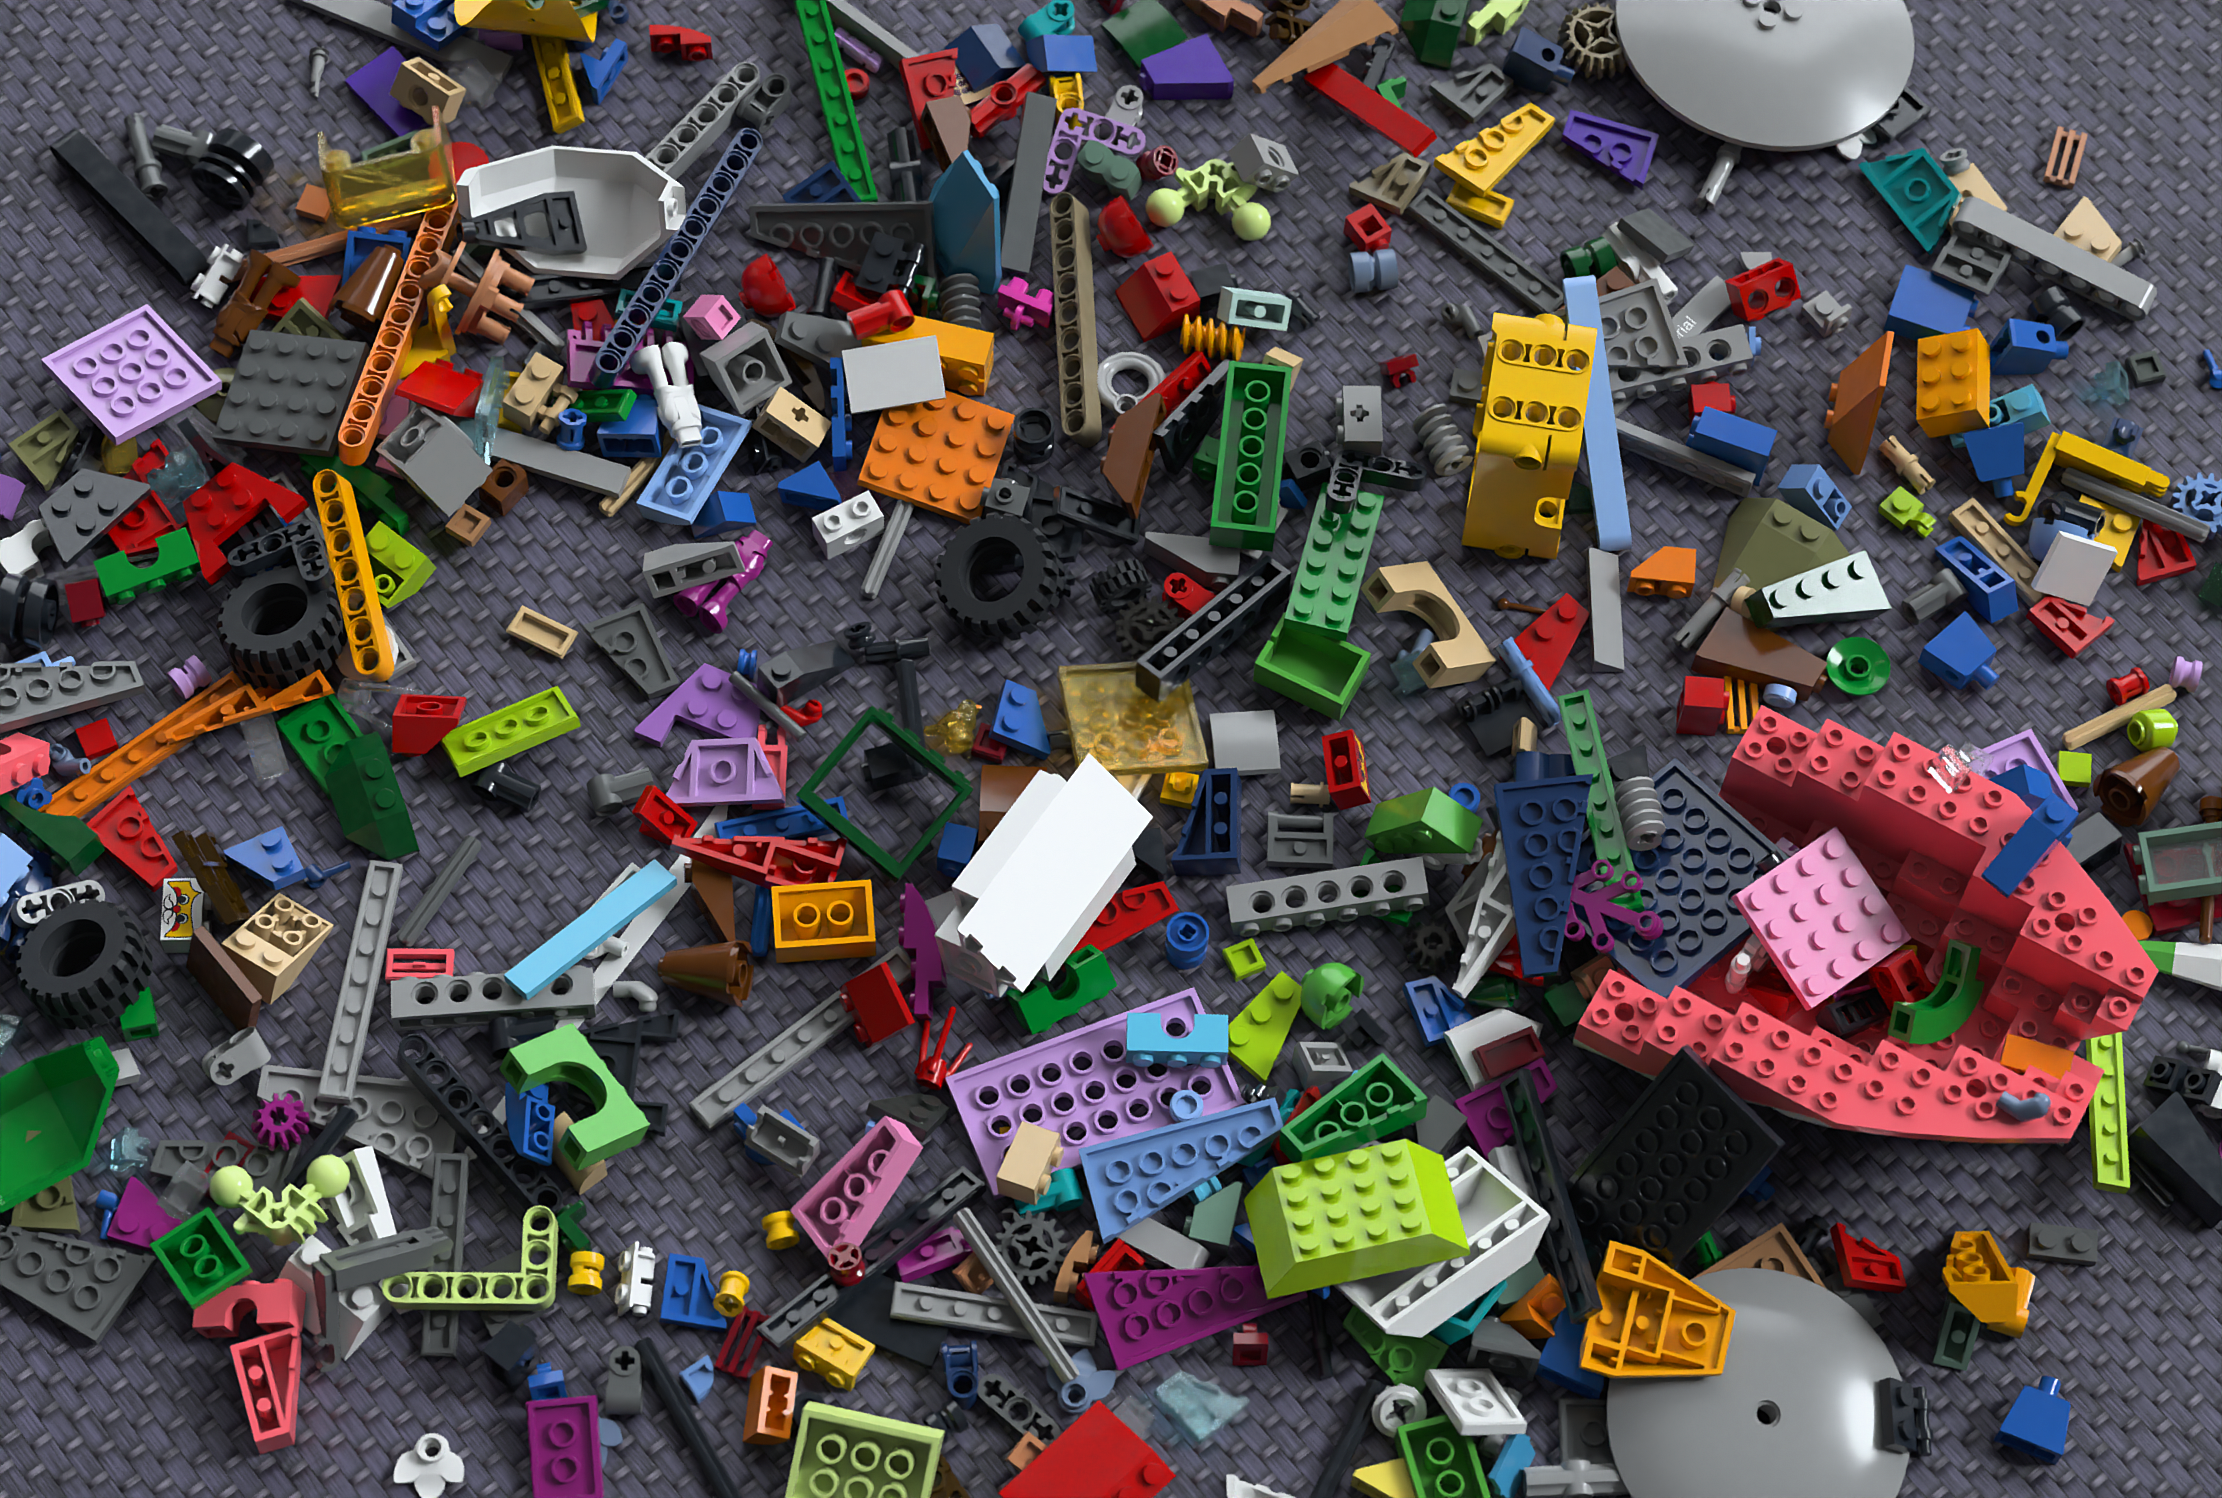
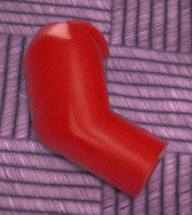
M809 700L805 707L798 710L788 705L780 709L800 727L817 723L821 719L823 707L819 701Z

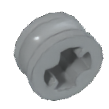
M1958 148L1943 153L1940 156L1941 163L1945 164L1942 168L1943 172L1947 175H1954L1966 171L1970 167L1969 160L1965 159L1968 155L1967 151Z

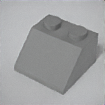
M752 321L700 353L713 382L740 415L773 395L780 386L784 388L792 383L768 330Z

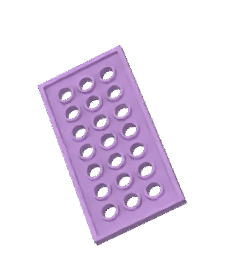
M1194 987L945 1077L946 1086L994 1200L1005 1196L997 1192L996 1176L1004 1161V1154L1009 1150L1021 1122H1028L1023 1117V1113L1028 1109H1037L1042 1114L1039 1121L1031 1124L1060 1133L1061 1147L1064 1148V1155L1059 1167L1053 1166L1052 1173L1064 1168H1073L1074 1170L1083 1168L1078 1150L1080 1148L1177 1123L1170 1115L1169 1106L1163 1104L1160 1097L1167 1092L1176 1093L1181 1090H1192V1084L1197 1081H1204L1210 1086L1208 1093L1200 1095L1203 1100L1202 1116L1245 1105L1228 1063L1217 1068H1204L1200 1064L1176 1068L1170 1067L1166 1063H1160L1167 1070L1160 1077L1152 1076L1148 1072L1149 1066L1140 1067L1133 1063H1126L1127 1013H1161V1027L1166 1035L1175 1039L1187 1037L1193 1031L1194 1014H1206ZM1171 1023H1179L1184 1027L1185 1032L1180 1036H1172L1166 1031V1027ZM1115 1045L1122 1049L1123 1054L1117 1059H1110L1105 1055L1104 1050L1108 1046ZM1078 1057H1086L1092 1062V1065L1087 1070H1078L1074 1067L1073 1061ZM1048 1068H1054L1060 1072L1061 1076L1057 1081L1049 1082L1042 1077V1072ZM1127 1074L1132 1076L1136 1083L1130 1088H1122L1118 1085L1117 1078ZM1022 1079L1030 1087L1024 1093H1016L1011 1089L1010 1085L1013 1081ZM1091 1086H1099L1105 1094L1102 1098L1093 1100L1086 1095L1085 1091ZM985 1091H993L997 1094L998 1100L994 1104L987 1105L980 1101L979 1096ZM1066 1097L1073 1102V1107L1068 1111H1060L1055 1107L1054 1102L1058 1098ZM1134 1104H1143L1147 1107L1148 1113L1144 1117L1137 1118L1130 1113L1129 1109ZM1104 1115H1110L1116 1119L1117 1124L1111 1129H1104L1098 1124V1120ZM998 1120H1004L1009 1123L1011 1128L1005 1134H997L992 1130V1124ZM1077 1126L1082 1128L1086 1133L1085 1137L1078 1141L1070 1139L1067 1136V1131L1071 1127Z

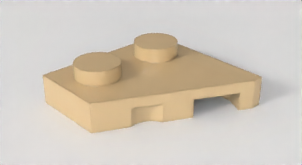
M2085 196L2053 234L2109 263L2120 252L2122 246L2121 240Z

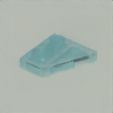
M1182 1370L1159 1386L1153 1394L1199 1445L1247 1408L1250 1402L1244 1396L1240 1395L1239 1398L1219 1391L1220 1386L1210 1382H1202L1196 1376Z

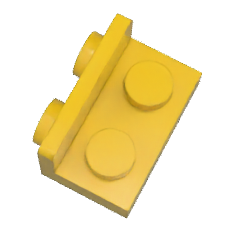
M826 1318L795 1342L793 1359L803 1369L813 1370L824 1376L832 1386L851 1391L855 1386L856 1377L874 1353L875 1345Z

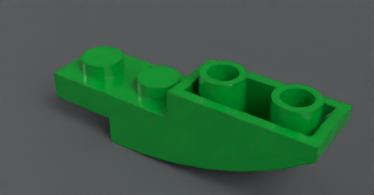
M298 454L301 463L300 471L307 480L313 483L314 477L318 472L325 469L333 470L351 483L356 504L366 513L371 511L377 517V521H381L401 537L410 530L407 514L395 504L397 501L394 487L382 477L361 465H346L340 460V457L335 455L332 458ZM334 483L330 487L329 493L333 491V489L336 486V483Z

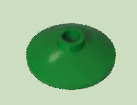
M1849 637L1837 642L1829 651L1826 659L1828 663L1826 671L1829 679L1839 690L1849 695L1868 696L1874 694L1884 687L1890 675L1891 666L1888 655L1880 645L1867 638ZM1851 669H1859L1862 674H1855Z

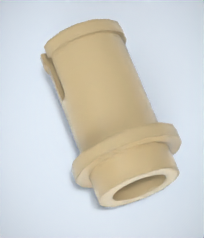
M1321 782L1320 785L1291 783L1290 804H1320L1319 808H1323V804L1329 805L1330 794L1328 785H1324V782Z

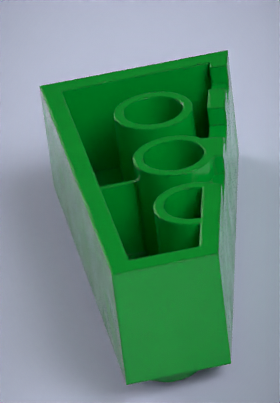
M1382 1052L1281 1128L1280 1150L1293 1163L1348 1152L1425 1118L1427 1097Z

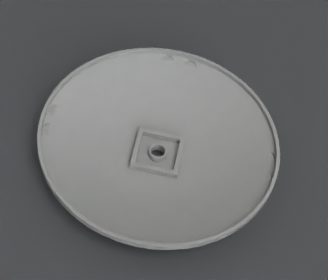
M1616 0L1615 25L1619 44L1626 61L1644 88L1662 106L1687 124L1708 135L1745 147L1771 151H1805L1824 148L1853 138L1875 125L1895 105L1904 90L1912 68L1914 58L1913 28L1903 0ZM1764 8H1772L1777 14L1766 12Z

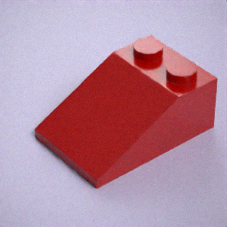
M436 357L435 363L424 361L396 388L394 394L454 416L479 419L491 382L482 380L483 373L469 368H465L464 373L454 370V363Z

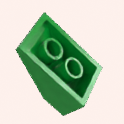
M209 1207L150 1244L163 1267L193 1310L253 1272Z

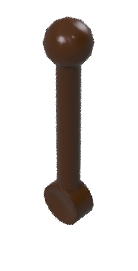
M1500 598L1497 601V606L1500 610L1510 608L1539 615L1547 611V609L1512 603L1506 598Z

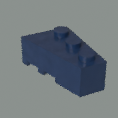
M1237 768L1204 769L1191 804L1190 815L1187 823L1183 826L1179 845L1171 859L1176 876L1241 874L1242 784Z

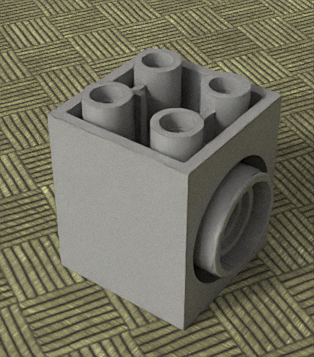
M420 403L375 449L424 499L448 517L463 506L465 500L476 488L485 483L488 475L493 471L472 449L475 444L459 427L444 415L438 417Z

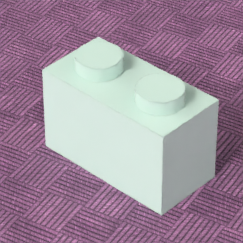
M1222 286L1217 318L1228 324L1287 331L1292 300L1281 294Z

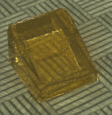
M106 435L104 436L100 451L107 474L128 473L132 469L131 465L138 458L136 437L134 436L116 446Z

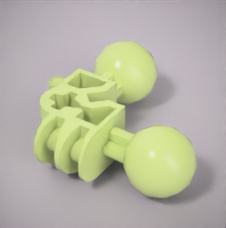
M1220 159L1209 160L1194 171H1185L1183 168H1177L1175 179L1181 184L1182 188L1177 191L1167 188L1156 190L1149 196L1146 202V213L1149 220L1161 227H1169L1178 223L1185 211L1184 207L1192 204L1197 211L1206 208L1208 198L1216 199L1215 209L1221 216L1229 211L1232 212V226L1236 235L1243 240L1255 241L1262 239L1271 226V218L1265 207L1259 203L1246 202L1254 195L1257 186L1243 182L1233 162L1227 164Z
M334 1155L320 1156L312 1161L307 1169V1184L299 1190L290 1183L282 1191V1202L276 1203L272 1192L264 1186L257 1193L253 1191L252 1178L243 1168L235 1165L225 1166L215 1172L211 1178L209 1191L212 1199L219 1206L226 1209L239 1207L244 1209L245 1213L233 1225L237 1234L258 1232L259 1235H265L273 1244L278 1246L288 1245L293 1241L303 1245L305 1239L302 1233L312 1235L317 1231L314 1221L325 1223L328 1220L326 1213L316 1202L321 1197L332 1198L344 1192L349 1184L350 1172L348 1166L341 1158Z

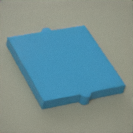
M1525 1434L1509 1435L1489 1475V1479L1495 1487V1493L1499 1494L1501 1498H1514L1523 1480V1469L1530 1466L1536 1454L1529 1442L1530 1437Z

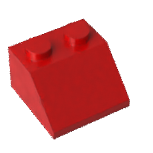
M1171 251L1143 263L1115 291V296L1143 342L1181 327L1185 314H1188L1190 322L1199 316L1201 299Z
M883 962L844 983L839 988L841 994H839L840 1003L846 1013L851 1012L856 1022L853 1025L854 1032L861 1043H866L868 1049L905 1032L915 1023L887 962Z

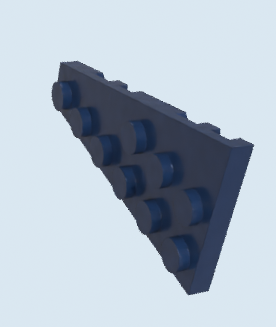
M1593 774L1498 783L1494 785L1523 979L1552 976L1558 972Z

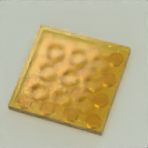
M1136 662L1058 666L1056 675L1077 769L1088 754L1112 776L1191 772L1207 769L1209 762L1189 679L1160 703H1157L1135 686Z

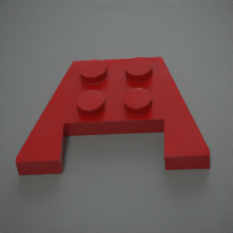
M158 438L150 445V450L142 458L138 457L131 465L132 469L123 478L150 485L148 480L175 466V463ZM152 486L151 494L107 533V536L118 552L125 551L128 560L159 553L155 538L186 527L190 540L194 544L188 520L177 524Z
M234 462L230 463L182 502L203 576L210 585L214 584L232 569L228 559L218 546L267 506L272 505L287 524L310 506L303 496Z

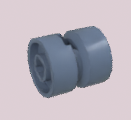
M1393 248L1375 250L1373 255H1369L1367 251L1349 253L1348 272L1353 293L1370 292L1374 286L1379 290L1396 289L1398 287L1397 260Z

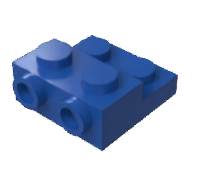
M393 0L391 4V23L436 51L441 50L472 28L460 26L456 22L454 13L455 0Z
M358 226L357 231L348 230L342 286L376 247H383L385 244L393 246L401 252L400 257L404 260V269L414 240L407 237V232L399 230H389L388 235L376 234V228Z

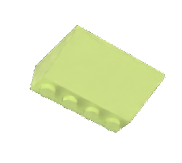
M809 1401L802 1412L785 1498H930L944 1431Z

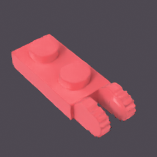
M759 724L758 741L786 801L787 732L779 726V729H777L778 745H766L768 729L766 724ZM785 803L752 804V809L758 810L785 808Z

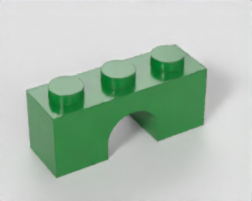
M186 527L155 538L159 548V557L151 567L144 569L134 567L128 561L124 550L93 561L110 605L117 603V605L127 604L133 601L138 594L146 591L150 594L159 592L166 588V584L170 582L191 580L197 576V572L202 571Z
M1088 944L1069 955L1063 963L1067 972L1065 983L1054 992H1049L1047 986L1035 977L1023 993L1014 988L1005 992L1020 1026L1032 1035L1043 1033L1049 1030L1053 1023L1064 1017L1075 1015L1082 1006L1091 1001L1104 998L1110 990L1117 987L1103 952Z

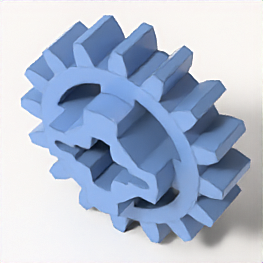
M2200 472L2196 474L2194 480L2186 476L2183 483H2178L2169 502L2173 505L2171 509L2208 524L2210 527L2208 538L2210 540L2214 538L2216 531L2222 536V479L2218 482L2214 481L2213 473H2210L2207 479H2204ZM2186 496L2188 497V500H2187V503H2188V505H2189L2188 507H2186V503H2185V497H2186Z

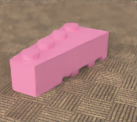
M884 1116L790 1211L827 1259L829 1251L840 1243H853L859 1247L923 1147L905 1124Z

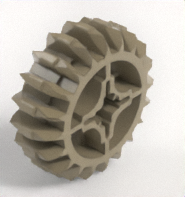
M1598 1L1593 7L1584 3L1581 10L1574 7L1571 15L1566 14L1563 23L1559 26V36L1557 38V45L1564 50L1562 58H1566V67L1575 65V74L1584 71L1586 79L1591 74H1596L1598 80L1602 78L1603 74H1606L1611 79L1615 72L1622 74L1625 67H1630L1617 41L1615 11L1611 9L1610 2L1605 7H1600Z

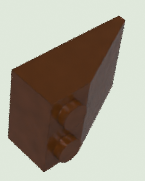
M982 765L978 850L1038 771L1042 770L1047 773V767Z

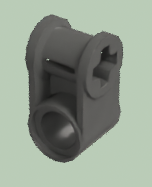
M780 73L769 74L740 102L736 110V116L751 122L756 126V131L759 133H765L791 104L788 79ZM776 91L782 92V93L777 94V95L771 94V93L776 92Z
M620 1346L611 1353L609 1359L606 1414L642 1415L643 1385L640 1356L634 1348ZM624 1360H630L631 1364L628 1366V1370L622 1371L621 1366H623Z

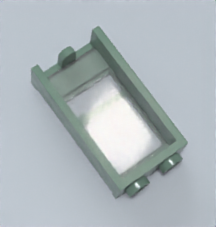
M2222 821L2138 833L2137 845L2132 846L2135 865H2141L2143 875H2138L2139 890L2141 895H2147L2149 906L2157 902L2222 894Z

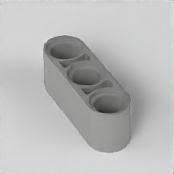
M1149 1217L1109 1241L1114 1245L1119 1238L1122 1239L1126 1245L1145 1260L1146 1264L1157 1270L1203 1268L1210 1256L1208 1250L1200 1244Z

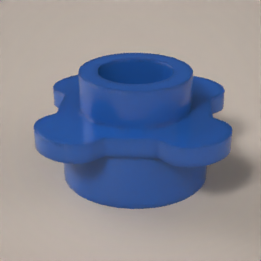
M35 777L26 784L19 786L15 794V800L26 807L38 811L44 804L51 802L52 794L44 789L43 781Z

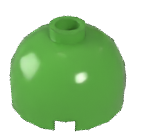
M1336 962L1320 965L1315 970L1310 969L1301 980V986L1303 987L1300 1001L1305 1015L1324 1030L1325 1027L1328 1030L1335 1028L1352 1011L1353 1007L1349 1005V1002L1353 996L1360 997L1364 986V977L1350 967Z

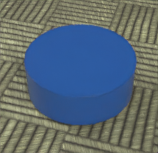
M1458 783L1449 790L1448 796L1473 813L1477 811L1480 803V793L1475 786L1469 783Z

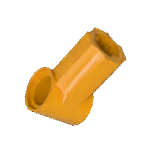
M2015 1267L2010 1268L2018 1282L2016 1322H2005L2001 1326L1987 1324V1329L2021 1339L2029 1315L2027 1306L2035 1276L2029 1270Z

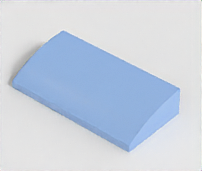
M698 404L703 427L700 431L703 442L697 446L680 448L677 440L674 441L636 502L642 516L667 524L691 525L752 427V422Z

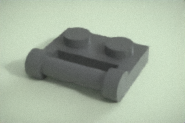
M1268 811L1267 867L1332 869L1333 813H1323V816L1278 814V811ZM1278 827L1322 829L1323 833L1278 832Z

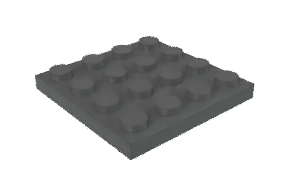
M250 330L212 435L213 440L216 444L333 458L338 443V432L370 351L369 346L366 342Z

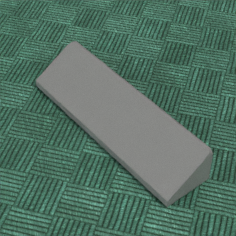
M1588 548L1586 570L1592 672H1624L1618 555L1595 548Z

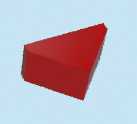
M1769 967L1746 986L1748 992L1775 1019L1783 1023L1803 1008V1005L1777 969Z

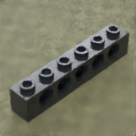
M1266 555L1136 661L1135 686L1157 703H1160L1289 597L1291 571Z

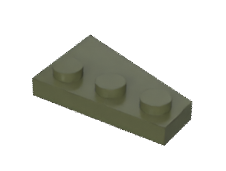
M28 1130L26 1142L42 1131ZM71 1175L14 1206L11 1225L21 1227L22 1230L30 1232L81 1234Z

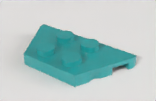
M1925 148L1911 150L1904 155L1894 154L1886 156L1885 160L1872 163L1867 161L1861 162L1858 165L1860 170L1929 255L1932 254L1962 197L1959 190Z

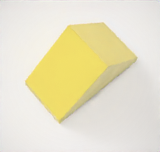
M1404 1458L1356 1469L1352 1477L1350 1486L1372 1498H1416Z

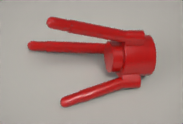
M954 1006L949 1009L933 1056H928L927 1060L930 1021H924L918 1064L914 1074L917 1075V1083L932 1090H940L942 1085H946L945 1077L956 1072L973 1047V1044L968 1042L947 1070V1062L940 1057L956 1012Z

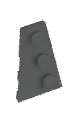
M643 603L583 625V631L649 700L672 692L679 687L678 679Z

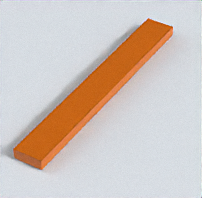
M231 671L93 766L88 774L80 775L54 793L51 802L44 804L38 811L58 816H76L78 819L201 735L198 734L169 743L163 734L164 731L245 684L234 671Z

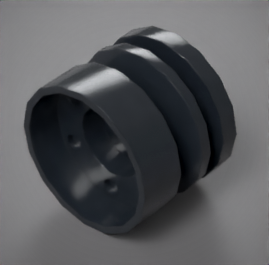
M224 128L218 132L207 148L208 153H204L198 163L195 164L190 172V176L196 187L216 204L229 210L244 211L250 199L256 194V187L261 186L273 170L274 162L269 153L251 137L237 130Z

